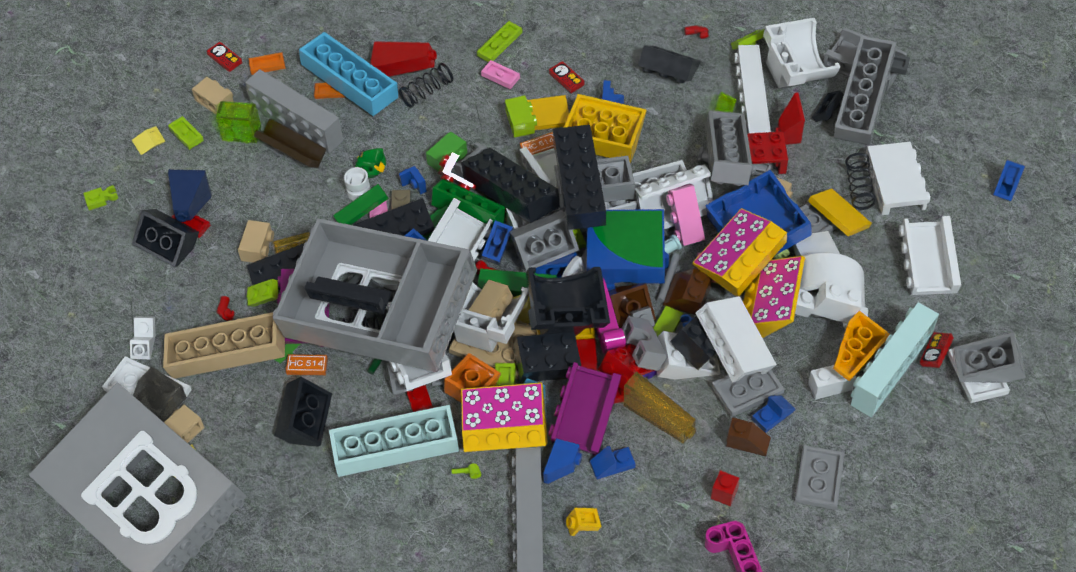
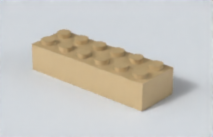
M272 312L165 334L163 368L172 378L176 379L285 357V337L273 320Z

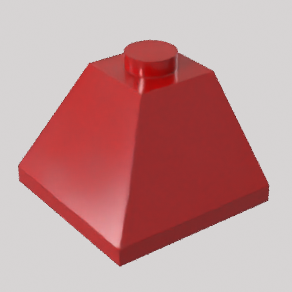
M799 92L794 93L778 119L777 127L774 129V132H784L786 145L799 144L802 141L805 118Z

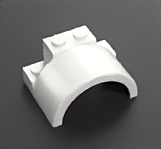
M815 18L765 26L763 37L769 47L766 64L778 88L832 78L838 73L840 69L838 62L835 63V66L825 67L820 59L816 44L817 22Z
M828 252L803 256L805 261L795 314L804 317L814 314L843 322L844 328L847 327L848 322L858 311H861L868 317V308L865 307L864 271L857 261L842 254ZM819 289L815 297L808 292Z
M472 282L454 328L457 342L489 352L494 350L497 342L507 344L515 330L514 323L528 300V288L522 287V294L518 298L512 299L511 304L508 305L502 314V318L497 322L496 318L469 311L482 290Z

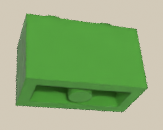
M450 131L426 152L427 164L439 172L441 168L439 163L443 155L451 152L459 155L456 162L465 158L467 155L466 141Z

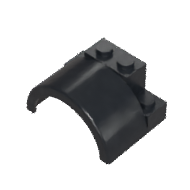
M536 267L527 269L526 280L531 306L528 313L531 330H540V335L575 332V336H577L586 328H604L610 323L601 267H593L586 272L562 278L539 277L534 274Z

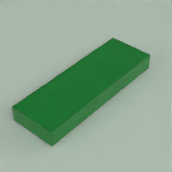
M377 184L333 216L338 223L352 225L389 198L381 186Z

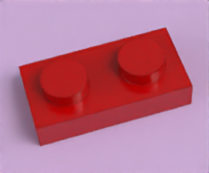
M426 385L406 392L412 412L433 408Z

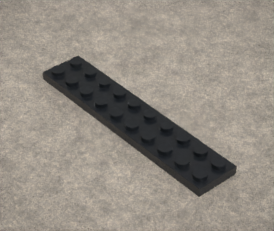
M423 198L353 224V226L405 236L413 228L421 235L435 230ZM304 243L248 264L247 268L252 285L270 279L278 280V276H281V269H295L296 261L303 252Z

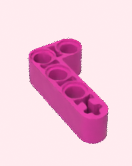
M603 278L610 323L604 328H596L602 351L606 354L608 350L625 347L626 340L622 328L618 327L607 285Z
M727 522L713 526L706 531L704 544L709 552L718 553L729 550L737 572H745L748 569L754 572H763L746 529L741 522ZM736 532V533H738L739 535H738V536H733V535H731L730 533ZM717 538L719 541L713 542L710 539ZM738 551H745L747 554L741 555Z

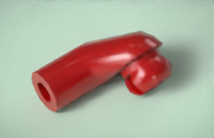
M698 25L684 27L685 35L700 34L701 39L709 37L707 27Z
M222 296L217 313L223 320L230 321L234 318L235 312L228 308L230 298Z

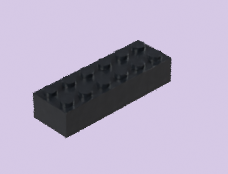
M590 125L554 128L553 145L568 230L606 226V207Z
M492 148L484 149L482 152L461 162L463 178L466 181L476 185V189L529 223L560 208L558 188Z

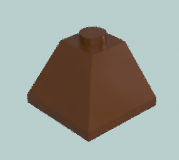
M646 283L621 286L608 291L619 328H622L627 317L631 316L630 312L647 306L651 308L654 321L656 320Z

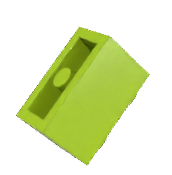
M525 95L506 99L505 112L514 138L534 134L537 120L536 116L531 113L533 112L531 102L527 101Z

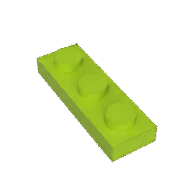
M508 21L477 51V56L487 62L490 60L494 61L522 34V28Z

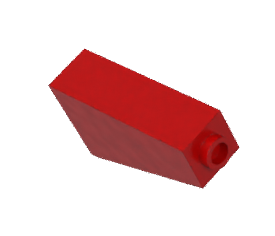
M376 41L373 45L370 64L390 77L433 68L437 54L429 43Z

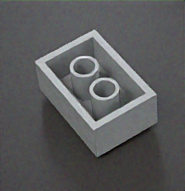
M562 210L510 231L519 260L526 271L530 267L537 268L579 251L573 230H568L566 216Z

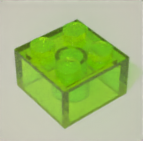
M220 101L216 121L222 141L257 143L258 138L254 137L256 130H261V123L256 104Z

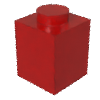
M720 470L712 487L711 499L731 506L738 491L740 478Z

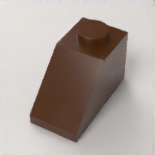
M732 417L726 447L766 457L771 437L753 422Z

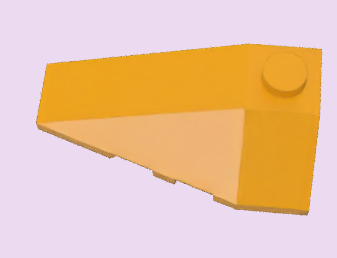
M858 311L847 324L833 369L850 381L874 358L878 349L883 348L890 333L861 311Z

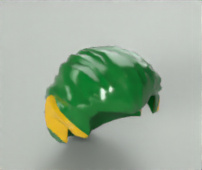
M375 148L362 152L361 157H357L355 167L366 170L368 178H375L383 173L387 161L383 149Z

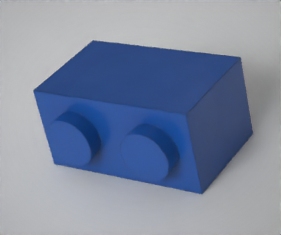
M495 220L482 253L483 260L500 265L511 236L510 231L513 230L512 226Z

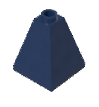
M169 169L168 176L175 218L180 222L192 220L212 197L206 171Z

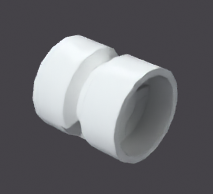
M354 167L345 173L344 181L349 199L354 201L370 190L366 170Z

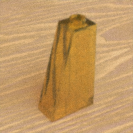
M635 372L624 385V407L683 444L688 438L691 439L696 432V419L640 373Z

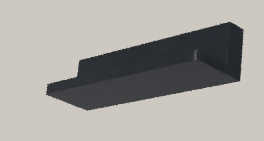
M319 276L316 278L315 283L307 282L304 288L310 299L384 314L391 297L390 291Z

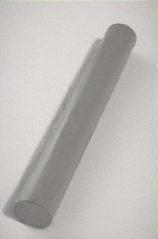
M677 253L672 255L665 275V283H662L657 297V301L663 303L678 264L680 255Z

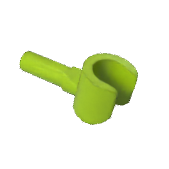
M475 463L470 464L467 468L452 469V474L469 473L471 479L481 477L479 466Z

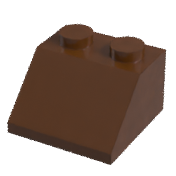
M695 268L676 273L663 306L696 315V312L706 302L712 279L701 270Z

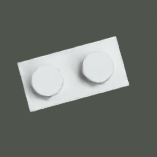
M834 365L812 370L808 384L816 400L852 391L856 376L848 381L833 369Z

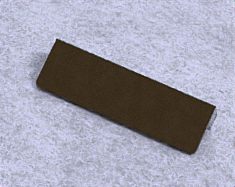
M274 119L268 120L264 131L256 130L254 137L308 167L319 168L326 152L325 147Z

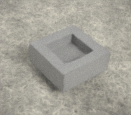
M649 306L630 312L631 317L649 320L651 326H655Z

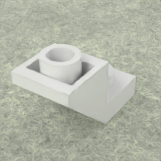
M134 317V337L130 340V359H151L156 336L155 317Z

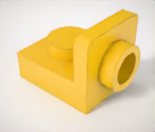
M574 508L566 517V526L569 529L570 536H575L579 531H598L601 528L597 508Z

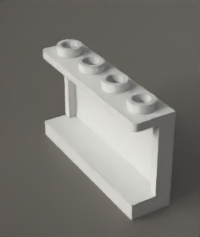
M911 142L867 146L866 155L869 157L870 163L868 169L871 171L870 177L873 180L872 184L881 215H889L890 208L920 205L921 210H926L927 203L930 202V194L926 192L925 178L921 177V166L916 161V150L912 148Z
M527 147L520 149L522 165L525 169L556 187L554 165H557L554 148L534 155L529 152Z
M698 165L693 169L678 172L673 176L663 177L658 181L643 184L635 188L639 209H664V229L673 227L675 224L672 223L670 218L672 209L671 205H668L666 195L669 190L690 183L695 188L700 217L707 215L705 205L714 201L709 180L711 172L705 165Z
M454 198L428 241L470 249L475 261L479 254L476 250H481L486 242L483 238L489 237L492 230L490 226L493 220L489 219L488 223L484 224L458 209L461 201Z
M942 216L940 222L909 223L908 218L904 219L902 225H899V236L903 238L901 250L906 258L904 260V270L908 271L906 284L907 288H910L911 295L958 293L961 287V280L950 216Z
M740 296L708 302L696 312L732 382L739 381L745 375L756 372L766 374L777 365Z
M446 353L443 356L438 372L390 362L393 373L397 372L396 376L399 384H403L407 391L452 375L450 361Z

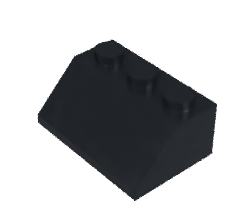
M644 45L638 66L643 67V71L652 73L654 70L659 72V76L665 78L672 76L675 77V81L685 83V81L692 80L701 60L654 45Z
M157 209L142 210L132 245L173 267H178L194 249L199 231Z
M303 377L287 383L274 436L289 444L321 446L332 393Z

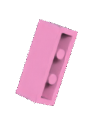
M689 183L669 190L666 199L672 209L670 218L676 228L674 235L677 236L683 246L705 240L694 185Z

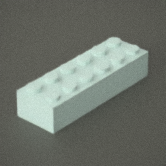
M919 302L914 308H909L904 322L900 321L897 324L894 335L890 334L885 341V347L878 349L873 363L869 362L864 369V375L862 377L859 375L853 384L855 388L851 393V397H853L851 406L869 417H873L932 337L939 313Z
M450 405L329 430L338 477L459 452Z

